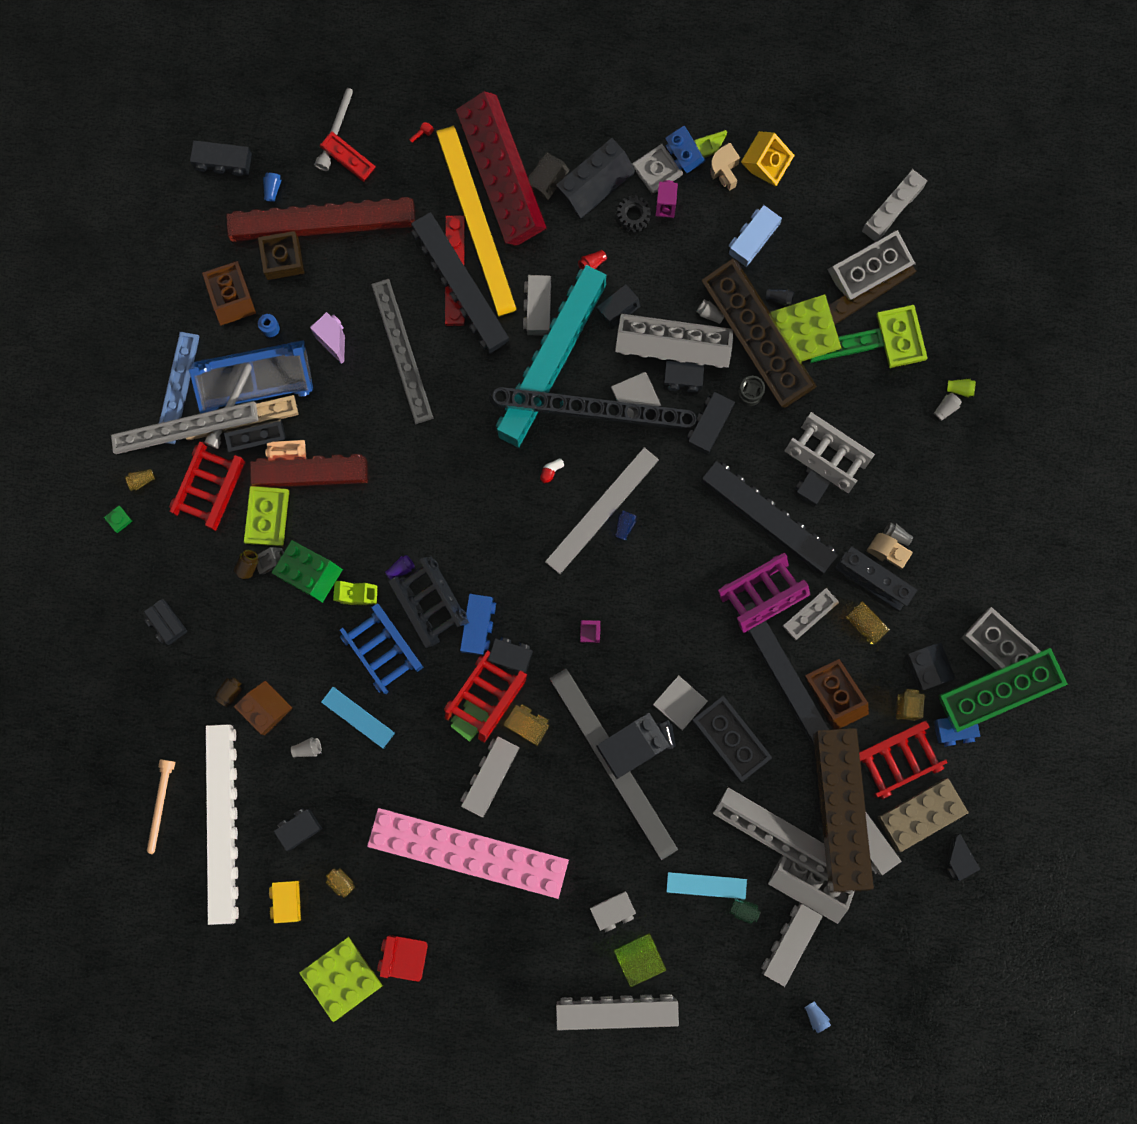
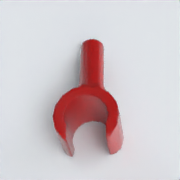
M427 122L423 123L420 130L409 140L413 143L423 133L428 136L431 135L434 131L433 126Z

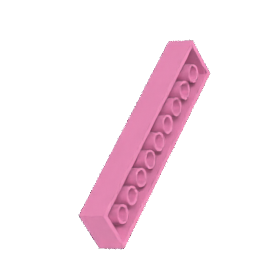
M378 808L367 846L559 899L569 859Z

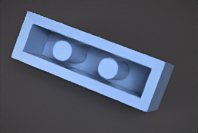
M764 205L760 210H755L751 216L752 221L749 224L745 223L740 230L741 235L738 239L734 237L729 244V255L746 267L777 229L782 219Z

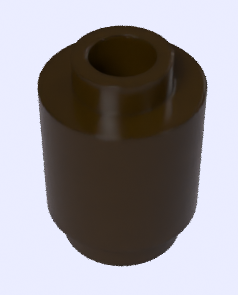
M245 550L240 554L234 568V572L239 578L248 579L253 576L258 564V555L252 550Z
M233 677L231 680L226 678L216 692L215 700L228 707L243 690L240 687L242 683Z

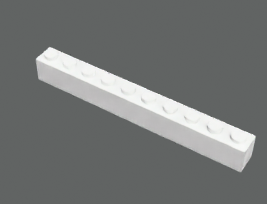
M232 725L206 726L208 925L236 923V919L239 916L238 907H235V899H238V887H235V879L238 878V868L235 867L238 849L235 847V839H237L238 831L237 827H234V819H237V808H234V800L237 799V789L234 788L237 770L234 768V760H236L237 753L236 749H233V741H236V730L233 729Z

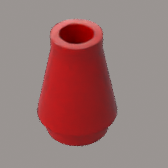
M603 250L581 257L578 264L582 270H584L586 265L596 269L603 261L607 260V256Z

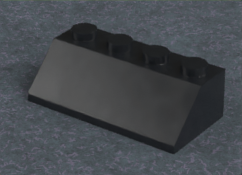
M611 138L557 183L556 193L582 219L633 176L636 170L625 151Z

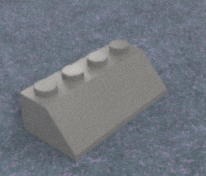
M897 230L827 270L835 285L851 300L912 266L915 262Z
M784 855L781 856L768 883L775 889L837 924L848 911L855 892L853 891L851 895L846 892L829 893L828 881Z

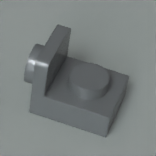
M268 548L258 554L257 569L259 574H266L275 568L284 553L282 548Z

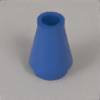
M265 173V177H263L264 200L275 201L282 181L280 180V175Z

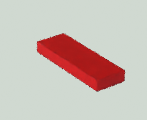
M332 131L320 144L323 150L363 182L376 167Z

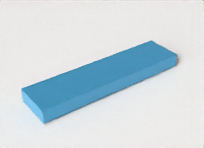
M334 687L331 688L322 700L324 705L383 749L395 734V732Z

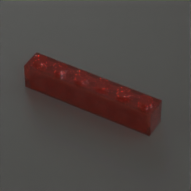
M353 454L351 457L343 458L342 455H333L332 458L314 456L313 459L294 457V460H286V458L280 457L275 458V461L259 458L255 462H251V485L255 487L368 483L367 459L362 457L361 454Z

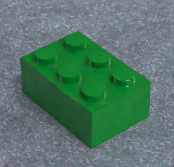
M291 540L272 574L323 603L343 569L330 560Z

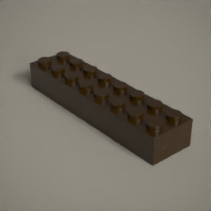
M731 259L702 279L703 284L781 407L786 408L817 387L736 260Z
M857 728L817 731L813 734L829 893L872 890L874 886Z

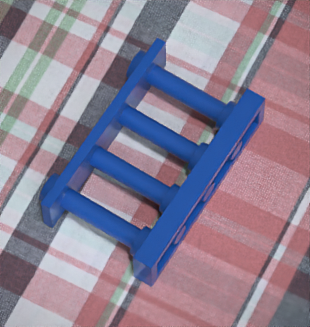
M377 603L371 607L374 611L372 616L352 631L347 633L344 628L340 629L343 634L340 638L346 646L350 644L374 678L375 682L373 685L378 692L383 691V693L387 694L389 691L386 689V685L409 669H415L418 672L424 667ZM376 622H382L385 626L383 632L358 649L352 639ZM393 637L396 642L394 647L369 664L363 655L386 638L390 639ZM398 653H404L407 657L405 663L380 680L374 670Z

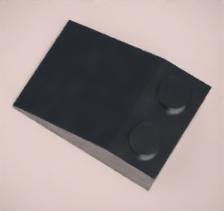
M650 713L596 745L616 779L670 746Z

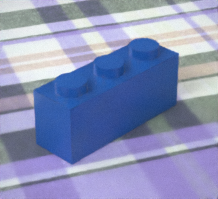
M469 594L466 612L469 623L464 625L461 653L484 656L485 652L489 651L490 641L487 640L488 633H492L493 622L490 621L491 614H495L496 609L493 597Z

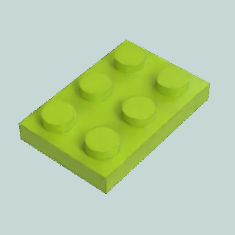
M914 305L882 311L876 314L889 368L927 360Z
M250 486L244 537L245 544L283 547L289 498L288 489Z

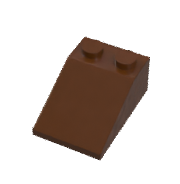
M238 261L202 273L220 326L256 314Z
M840 659L805 675L820 708L833 730H838L869 715L867 700Z

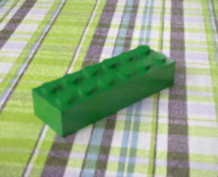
M1046 648L938 695V698L953 731L959 732L1068 684L1052 649Z

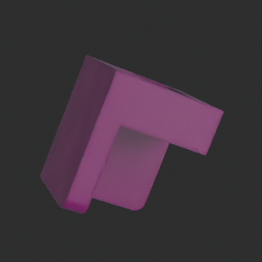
M581 620L580 642L600 643V621Z

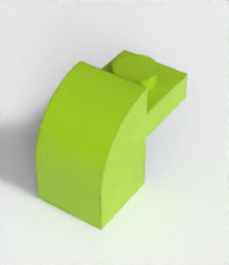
M336 581L334 583L333 601L349 605H376L378 586L368 583L353 584Z

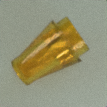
M151 469L128 473L129 475L125 476L130 491L134 489L136 491L150 481L155 480Z

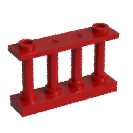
M199 442V445L195 446L192 452L193 459L177 496L170 503V512L178 516L181 510L204 519L206 522L205 526L216 531L245 461L236 455L233 459L227 460L206 452L207 446ZM202 458L227 467L226 477L221 478L198 469ZM198 476L220 485L219 493L213 495L192 487L191 484L194 477ZM187 493L212 502L213 508L211 512L207 513L184 504Z
M489 651L484 656L481 655L478 658L475 670L453 702L449 701L444 708L446 720H449L452 714H455L478 728V739L484 743L526 682L527 674L521 670L517 676H512L490 663L488 660L491 652ZM485 668L509 682L508 685L510 687L507 691H502L478 676ZM475 683L498 697L500 702L497 706H491L469 693V689ZM463 698L487 712L489 716L487 721L481 722L458 708Z
M923 721L859 752L860 761L866 764L879 789L878 792L873 794L874 798L880 796L881 799L892 795V790L932 771L935 774L944 769L943 765L947 764V761L942 760L938 762L925 736V730L930 728L927 721ZM913 735L915 738H918L931 763V766L923 770L920 769L908 745L909 741L907 738ZM895 744L901 747L914 773L905 779L890 753V747ZM878 752L884 756L897 782L888 787L885 786L873 762L874 758L872 755Z

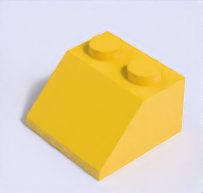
M759 131L741 163L755 176L777 186L794 154L775 133Z

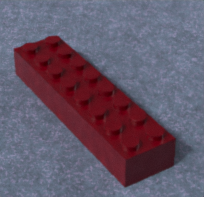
M484 91L456 109L505 243L519 245L547 228L498 97L495 94Z

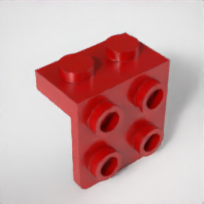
M392 935L387 936V940L383 939L381 951H384L383 960L380 959L377 971L380 972V977L420 981L428 947L427 942Z

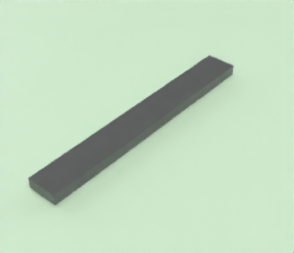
M386 279L373 283L371 285L415 424L434 419L390 280Z

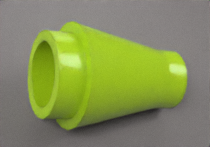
M971 379L948 380L947 392L969 398V396H974L976 381H971Z

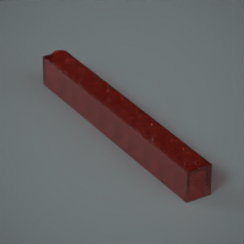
M402 197L399 200L382 199L379 202L365 200L362 203L355 204L353 202H345L343 205L329 203L319 207L308 205L306 208L292 206L283 210L271 208L269 211L251 210L247 213L234 211L232 214H227L228 237L231 242L258 240V237L295 231L297 236L412 227L411 223L416 221L415 205L413 199Z

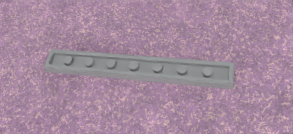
M252 401L112 434L113 453H124L258 421L256 403Z
M643 448L545 563L558 574H561L659 459L646 448Z

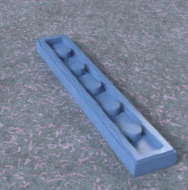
M180 332L159 423L180 419L182 416L191 377L189 368L195 359L199 335ZM175 440V441H171V442H166V443L175 444V443H176V440Z

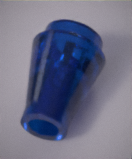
M622 511V514H619L615 536L626 540L637 522L635 521L637 516Z

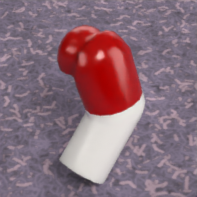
M559 458L543 467L540 476L543 483L550 482L555 471L564 467L562 459Z

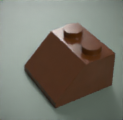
M264 681L248 692L234 706L262 735H266L292 709L267 681Z

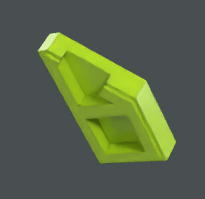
M721 131L694 140L704 158L714 155L720 149L727 131Z

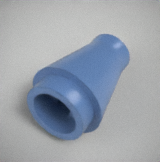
M815 1002L805 1007L812 1028L816 1030L817 1034L831 1026L829 1023L830 1019Z

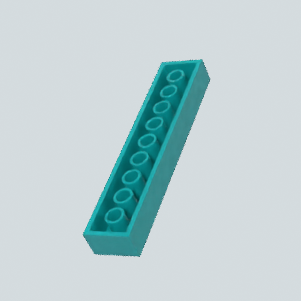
M588 265L585 266L584 270H579L575 286L572 285L567 293V296H569L567 301H563L560 305L558 318L552 320L549 334L544 335L540 351L534 353L532 358L533 364L531 368H526L523 374L524 381L522 384L519 383L516 389L549 393L606 287V274ZM515 395V402L522 404V397ZM534 397V404L540 407L541 400L538 397ZM505 408L507 411L505 416H501L496 424L498 436L500 439L519 448L538 412Z

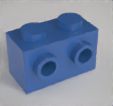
M685 126L666 137L668 142L666 147L671 155L675 154L677 157L675 163L680 170L684 169L688 173L706 162Z

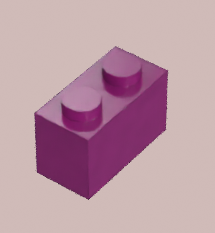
M671 180L659 182L656 216L674 218L678 183H674Z

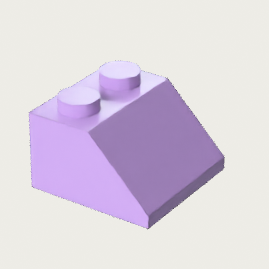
M326 312L310 328L315 338L342 364L344 362L345 350L343 326L335 315L330 316Z

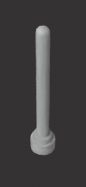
M347 88L331 129L336 135L339 132L353 93L351 88ZM325 150L317 157L314 165L320 170L328 171L331 162L330 155Z
M250 364L244 366L225 408L235 405L252 369ZM223 429L211 433L210 436H207L204 443L219 449L221 444L220 435Z

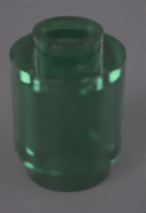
M735 899L730 909V914L734 915V918L752 924L753 921L757 922L761 912L758 910V905L743 899Z

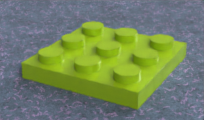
M825 294L771 312L772 317L801 362L842 349Z
M349 937L300 972V975L333 1022L383 986Z

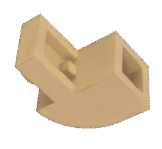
M731 143L720 148L714 154L711 164L712 178L715 179L720 176V182L724 187L727 186L729 191L735 188L737 184V179L730 169L737 166L740 160Z
M878 533L866 550L879 560L883 561L886 559L900 569H903L913 553L897 543L896 539L883 533Z

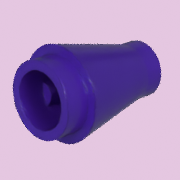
M405 555L404 557L401 556L385 572L391 580L394 577L412 572L415 565L409 556Z

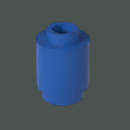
M265 314L259 318L258 327L266 337H274L279 333L280 326L273 315Z

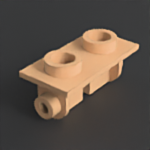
M305 440L267 443L266 457H268V461L306 459Z

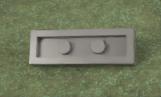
M826 588L782 627L796 641L835 607L839 601Z

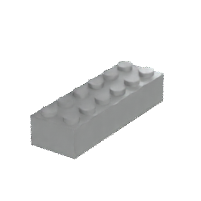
M621 314L615 352H620L624 355L634 354L641 357H656L661 360L671 359L678 362H692L698 365H714L718 368L729 367L733 329Z
M662 994L660 998H653L652 995H640V999H633L632 996L627 995L620 996L618 1000H613L612 996L600 997L601 1000H593V997H581V1001H573V998L565 997L557 1001L556 1005L557 1030L679 1026L678 1001L676 998H673L672 994Z

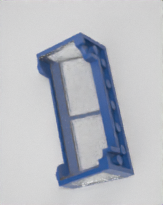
M304 340L196 361L189 368L200 413L214 411L226 406L246 364H250L252 369L235 404L289 393L306 396L313 390Z

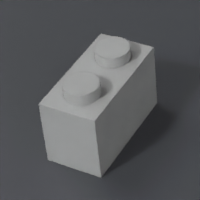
M626 891L590 908L600 931L604 929L605 932L616 928L615 923L622 921L624 924L634 919L633 915L636 914Z

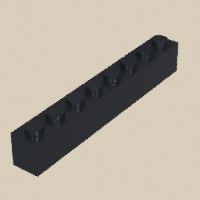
M430 212L412 222V230L410 232L416 241L419 240L422 244L420 248L423 254L430 257L431 267L441 275L439 279L443 286H448L451 291L449 295L454 303L457 302L461 307L459 311L464 319L467 318L469 320V328L472 333L479 336L480 340L478 342L482 349H487L490 354L509 343L508 335L432 213Z
M716 461L702 478L701 483L822 576L838 556L835 554L836 550L828 544L825 546L821 543V539L816 534L808 533L802 523L799 521L794 522L790 519V514L783 509L779 510L774 506L775 503L768 497L763 498L757 488L754 486L749 487L745 484L744 478L738 474L734 475L729 471L730 468L726 464Z

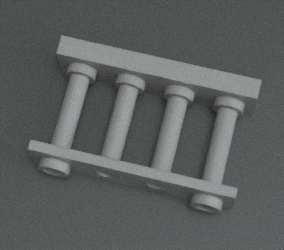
M811 412L801 427L805 432L798 441L792 438L785 452L849 493L857 482L853 478L859 467L865 469L875 454ZM811 435L821 440L815 451L805 446ZM827 446L837 451L831 462L821 457ZM843 456L853 462L846 473L837 467Z

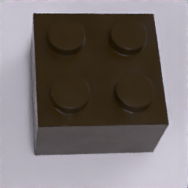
M295 231L258 237L263 272L267 280L304 274L299 238Z

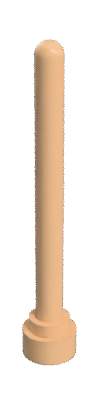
M161 759L159 761L158 767L160 768L161 777L147 847L149 854L155 852L169 773L174 770V761Z

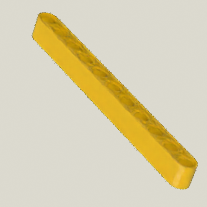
M453 125L436 131L497 314L501 316L516 311L514 300L456 129Z

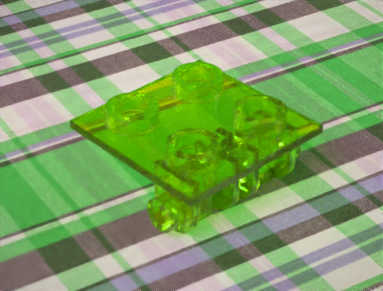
M650 934L614 950L630 987L666 971Z

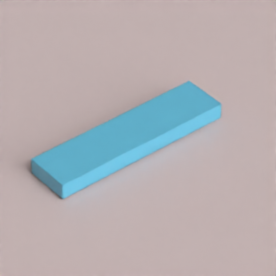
M668 872L666 892L745 899L747 879Z

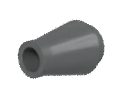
M889 522L883 534L896 539L897 543L909 546L913 539V536L897 523Z

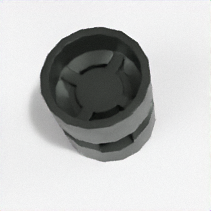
M748 376L743 379L738 391L739 400L747 406L758 404L765 391L764 382L757 376Z

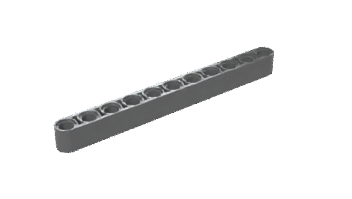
M565 668L549 678L659 858L663 860L676 852L678 848L631 772L616 779L597 749L596 745L609 737L568 670Z

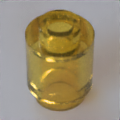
M333 869L326 876L328 878L326 883L338 896L341 895L345 898L355 888L352 884L353 881L341 869L338 871Z

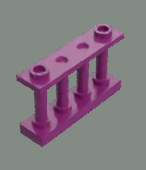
M785 553L773 557L769 562L730 584H725L718 590L721 601L725 602L729 599L740 614L737 620L743 633L810 596L809 586L806 581L796 582L786 568L789 566ZM778 571L790 586V588L783 592L778 590L769 577ZM762 580L774 596L764 602L753 587V585ZM744 590L748 592L757 607L750 611H746L736 596Z

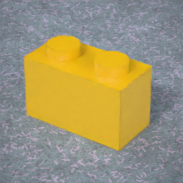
M299 881L272 883V887L269 888L270 899H273L270 917L274 919V923L301 921Z

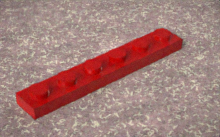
M446 216V237L465 266V216ZM447 286L445 287L446 326H465V319L459 311L461 307L457 302L454 303L449 295L451 291Z

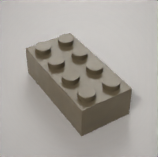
M946 778L883 813L877 819L896 852H902L968 814V811L950 780Z

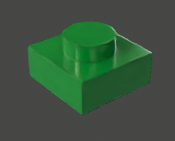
M121 506L116 507L104 517L117 533L132 522Z

